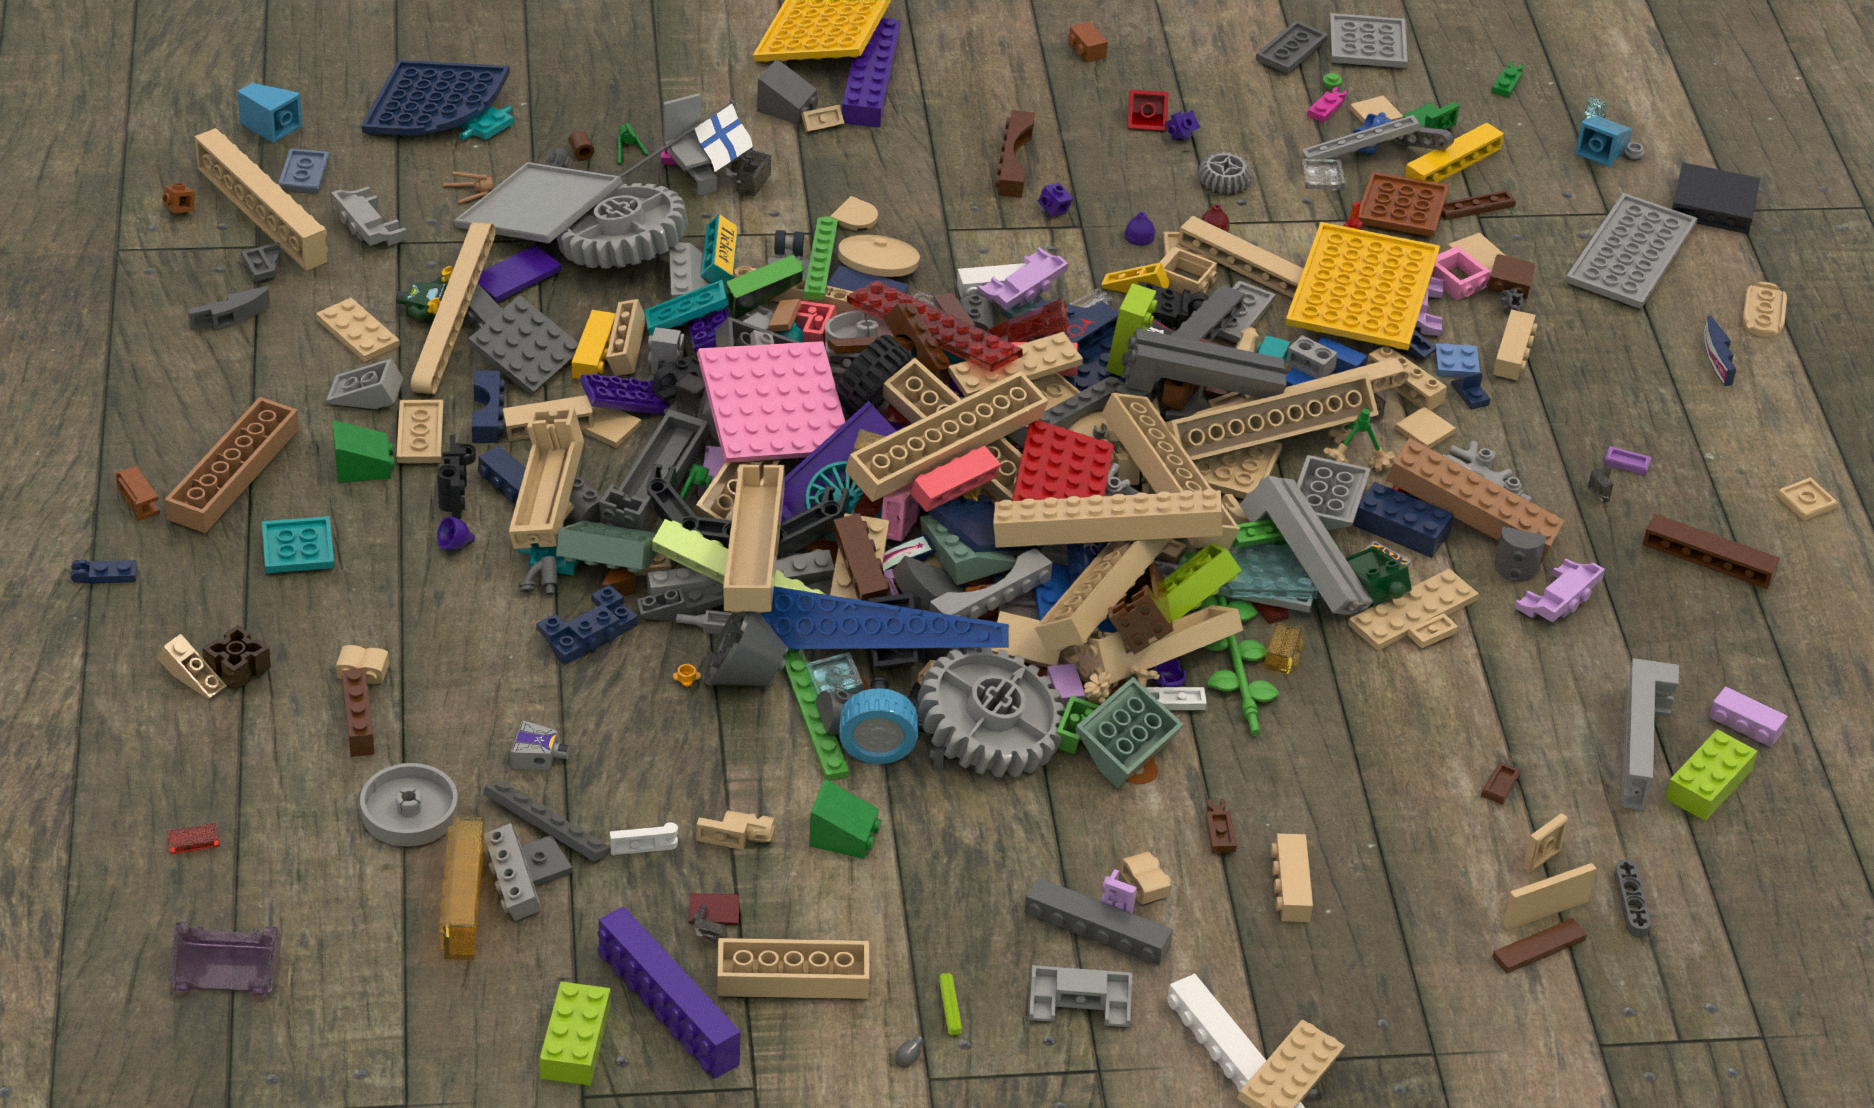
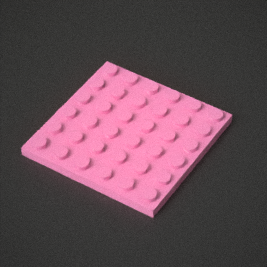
M823 341L698 349L697 356L725 463L808 457L845 423Z

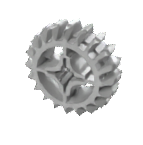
M1223 151L1221 154L1216 152L1214 155L1208 154L1206 158H1203L1199 166V180L1201 184L1206 186V189H1212V192L1217 191L1220 194L1226 193L1229 195V193L1236 194L1237 191L1243 192V189L1248 187L1252 178L1249 161H1245L1244 157H1238V154H1226Z

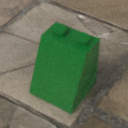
M332 421L338 483L391 479V470L395 469L394 456L389 457V455H393L392 442L387 441V433L340 421Z
M824 780L810 813L809 846L865 859L868 850L872 851L874 847V834H879L882 820L878 819L879 809L829 780Z

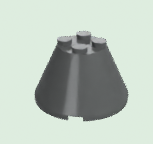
M755 611L732 612L717 638L721 643L716 653L711 652L704 672V682L709 685L766 686L770 688L775 680V673L777 671L781 672L786 664L784 657L789 647L783 643L760 613Z

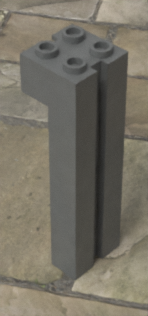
M1136 328L1134 335L1130 336L1128 341L1129 349L1122 356V365H1124L1122 376L1125 378L1126 388L1150 393L1157 376L1261 398L1283 394L1286 388V376L1283 374L1285 369L1283 358Z
M669 409L619 489L615 490V485L610 484L599 501L601 524L650 532L659 518L652 508V498L647 495L646 489L653 465H662V479L667 477L669 466H675L678 481L675 487L676 491L709 438V421Z

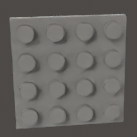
M1330 13L1331 62L1407 68L1405 19Z

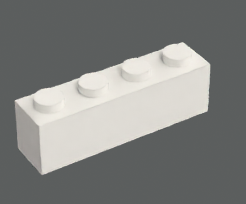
M1026 263L958 269L957 287L961 299L970 295L982 296L978 292V286H984L991 281L993 276L1005 284V278L1025 266Z

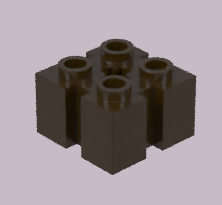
M239 625L224 633L222 641L215 639L202 648L205 662L218 676H223V682L235 691L250 682L249 676H259L271 668L269 647L257 638L251 641L250 633Z

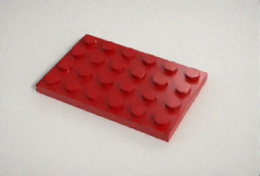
M1041 420L1028 424L1012 501H1022L1024 499L1045 500L1050 497L1066 499L1071 496L1085 498L1093 495L1104 497L1114 444L1070 431L1063 427L1051 425Z

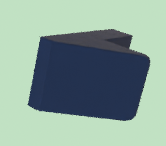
M1482 373L1451 381L1453 388L1471 410L1490 404V397L1480 386Z

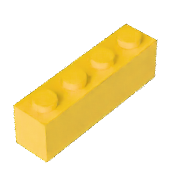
M591 311L572 360L573 379H580L582 374L591 375L595 373L600 375L604 373L605 361H608L606 356L616 313Z

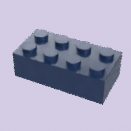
M1374 482L1360 501L1353 526L1432 558L1449 536L1454 514Z

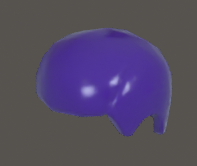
M1174 658L1152 667V670L1157 671V674L1160 675L1158 679L1152 678L1158 687H1181L1184 685L1186 670H1181L1178 659Z

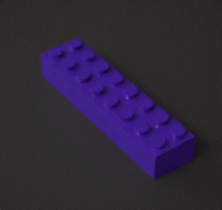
M881 18L861 56L853 57L842 103L844 124L880 128L899 44L900 20Z
M623 906L600 918L597 934L599 937L598 954L601 959L607 961L612 966L614 973L625 980L628 988L632 992H636L644 1006L649 1007L655 1013L657 1020L660 1023H664L670 1030L671 1035L675 1039H679L684 1045L687 1053L691 1056L693 1055L699 1061L701 1068L705 1072L708 1071L715 1079L739 1066L741 1031Z

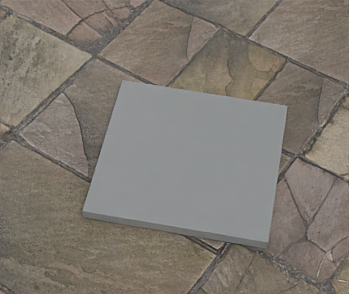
M527 162L453 222L456 228L468 230L472 222L493 223L495 234L550 243L621 185L622 179L614 175Z

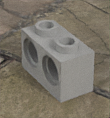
M1302 335L1288 348L1286 364L1319 379L1328 376L1335 369L1338 353Z

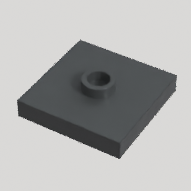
M551 835L522 845L534 886L572 873L571 864Z

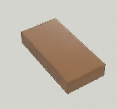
M800 299L780 300L768 325L770 331L790 330L801 307Z

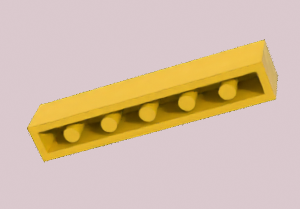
M1485 123L1454 139V143L1447 149H1435L1409 162L1405 168V177L1438 183L1501 150L1504 133L1489 123Z

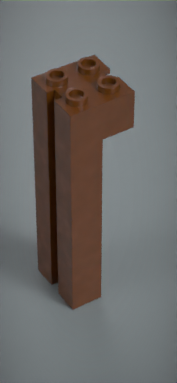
M1155 561L1144 570L1145 573L1135 581L1136 584L1128 589L1126 596L1117 602V606L1108 608L1110 621L1134 655L1150 646L1149 639L1155 636L1157 640H1160L1174 631L1164 575Z

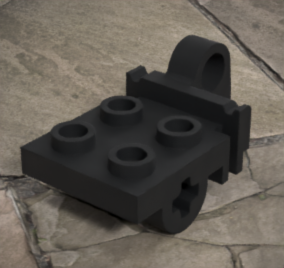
M1141 281L1138 282L1139 286L1156 291L1155 300L1158 303L1155 312L1151 313L1154 319H1160L1161 324L1164 321L1169 322V328L1175 325L1176 330L1180 328L1184 321L1186 322L1188 315L1197 311L1202 303L1209 299L1203 292H1196L1190 295L1191 290L1184 289L1182 295L1178 296V292L1169 288H1162Z
M697 354L669 363H665L664 359L658 362V370L654 375L651 390L663 402L676 397L686 400V396L692 398L693 392L702 398L706 387Z
M450 435V451L443 452L444 465L437 469L438 506L445 512H452V517L461 519V510H465V497H461V495H465V487L467 486L466 466L475 462L476 448L471 444L456 443L455 435Z

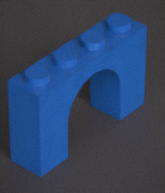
M1322 337L1317 342L1338 353L1336 367L1331 373L1337 374L1366 365L1367 355L1326 337ZM1294 367L1285 375L1286 387L1316 379Z

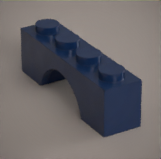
M474 371V401L486 405V407L472 412V443H498L499 434H503V421L499 420L504 419L503 407H500L504 406V393L500 392H505V380L500 379V371Z

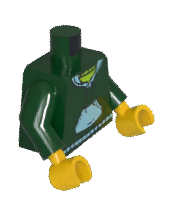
M452 266L444 268L442 271L443 276H440L433 282H415L409 293L397 292L396 303L406 305V315L408 317L414 318L418 322L425 321L433 324L448 285L447 281L449 282L453 272Z

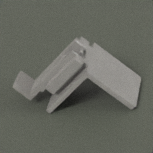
M699 93L663 103L665 145L701 122V95ZM695 131L667 148V152L682 170H687L697 182V193L700 196L717 191V176L709 166L712 162L700 146Z

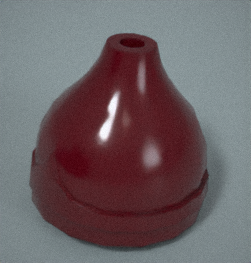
M1219 204L1213 205L1211 209L1203 214L1201 220L1226 232L1229 231V218Z

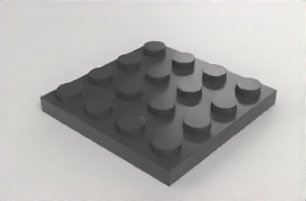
M519 295L469 337L466 344L530 396H533L573 360L579 343Z

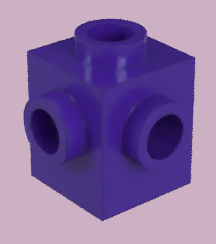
M1193 110L1184 114L1179 111L1171 115V120L1165 122L1172 140L1181 138V141L1192 136V131L1201 128Z
M1060 183L1045 186L1038 199V202L1051 217L1066 214L1073 201L1072 196Z

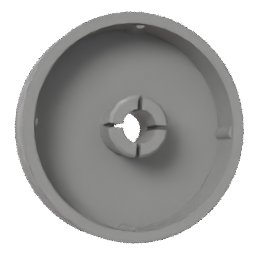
M857 310L838 314L830 318L825 324V343L828 342V339L894 336L884 321L890 312Z
M418 763L393 765L377 772L365 783L360 794L361 819L371 835L392 846H418L435 842L452 828L457 819V789L451 778L435 767Z

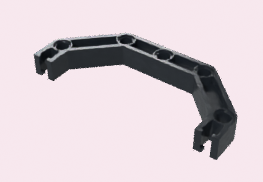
M654 464L646 484L647 495L652 498V508L663 521L665 519L670 522L676 521L683 528L689 531H697L704 538L710 541L716 540L728 549L732 521L696 516L675 491L678 482L675 466H669L667 477L662 479V465ZM826 486L820 504L782 522L777 559L786 557L833 533L834 519L842 518L848 512L850 505L849 490L842 488V496L836 502L834 501L833 494L835 488Z

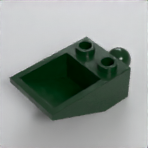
M1375 546L1345 558L1373 600L1371 604L1373 606L1390 599H1399L1405 593L1412 591L1408 567Z

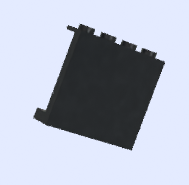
M1682 162L1672 210L1698 218L1696 224L1749 234L1760 178Z

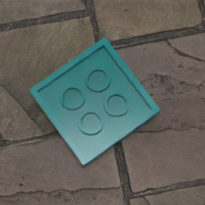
M330 516L262 521L266 573L334 568Z

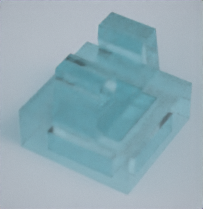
M1589 96L1586 100L1585 114L1588 115L1586 119L1594 116L1605 118L1607 102Z

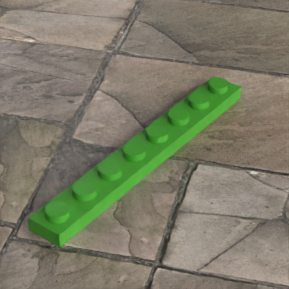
M827 216L817 219L803 299L821 301L825 299L838 219Z
M788 649L784 657L786 664L783 669L824 778L829 781L849 778V769L836 735L827 734L815 704L819 691L803 649Z

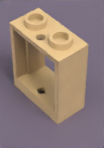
M1174 246L1160 261L1170 281L1168 288L1179 294H1182L1184 289L1191 290L1190 295L1196 292L1206 293L1209 285L1215 283L1218 276L1216 262ZM1179 268L1201 278L1195 281L1173 271Z

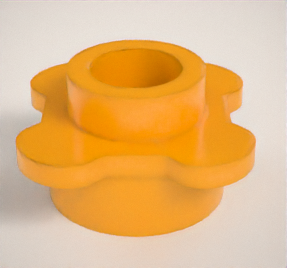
M691 664L679 666L678 672L673 674V679L680 681L686 687L691 686L695 680L701 678V674L696 672V668Z

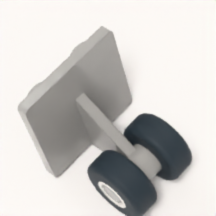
M776 230L774 254L784 255L785 249H787L786 257L791 255V250H793L794 256H803L804 232L795 231L794 237H786V231ZM770 257L768 258V264H771L783 258ZM797 259V261H801L804 267L802 280H806L809 260Z

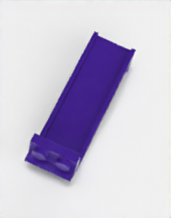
M869 401L784 477L785 490L781 523L805 511L804 500L807 487L813 476L820 469L835 462L848 461L851 453L897 432ZM838 471V475L844 485L845 471ZM832 473L827 475L826 477L836 485ZM821 481L817 482V485L826 488ZM811 491L810 496H815L816 492Z

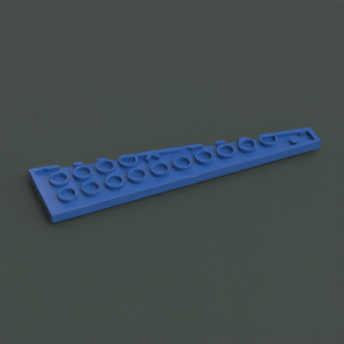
M774 586L771 612L760 613L783 643L789 647L788 649L1009 648V624Z

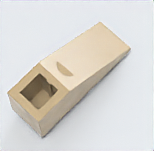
M1114 442V459L1120 469L1113 477H1117L1121 481L1128 479L1131 485H1139V467L1125 450L1122 442Z
M182 634L165 644L157 656V659L172 676L207 699L212 698L227 687Z

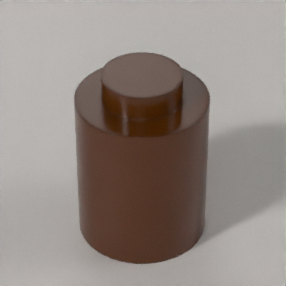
M584 131L573 132L569 136L568 142L576 158L581 161L590 159L594 154V147Z

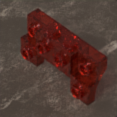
M1064 297L988 328L986 334L989 343V354L992 353L993 342L1028 343L1031 338L1036 336L1043 337L1047 334L1065 332L1067 327H1069L1070 320L1067 316L1069 308Z

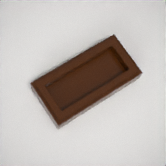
M1499 762L1482 790L1481 796L1503 805L1519 779L1521 770Z

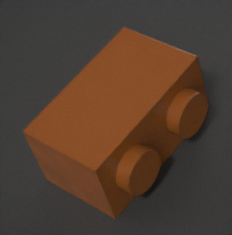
M1091 22L1070 26L1068 42L1085 62L1106 58L1108 41Z

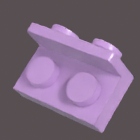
M1114 869L1111 876H1106L1104 879L1102 890L1105 893L1101 898V902L1133 914L1137 887L1118 881L1120 871Z

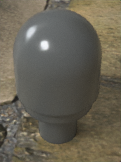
M917 1035L912 1041L907 1040L898 1048L895 1059L899 1065L906 1067L913 1064L921 1052L920 1046L924 1043L923 1038Z

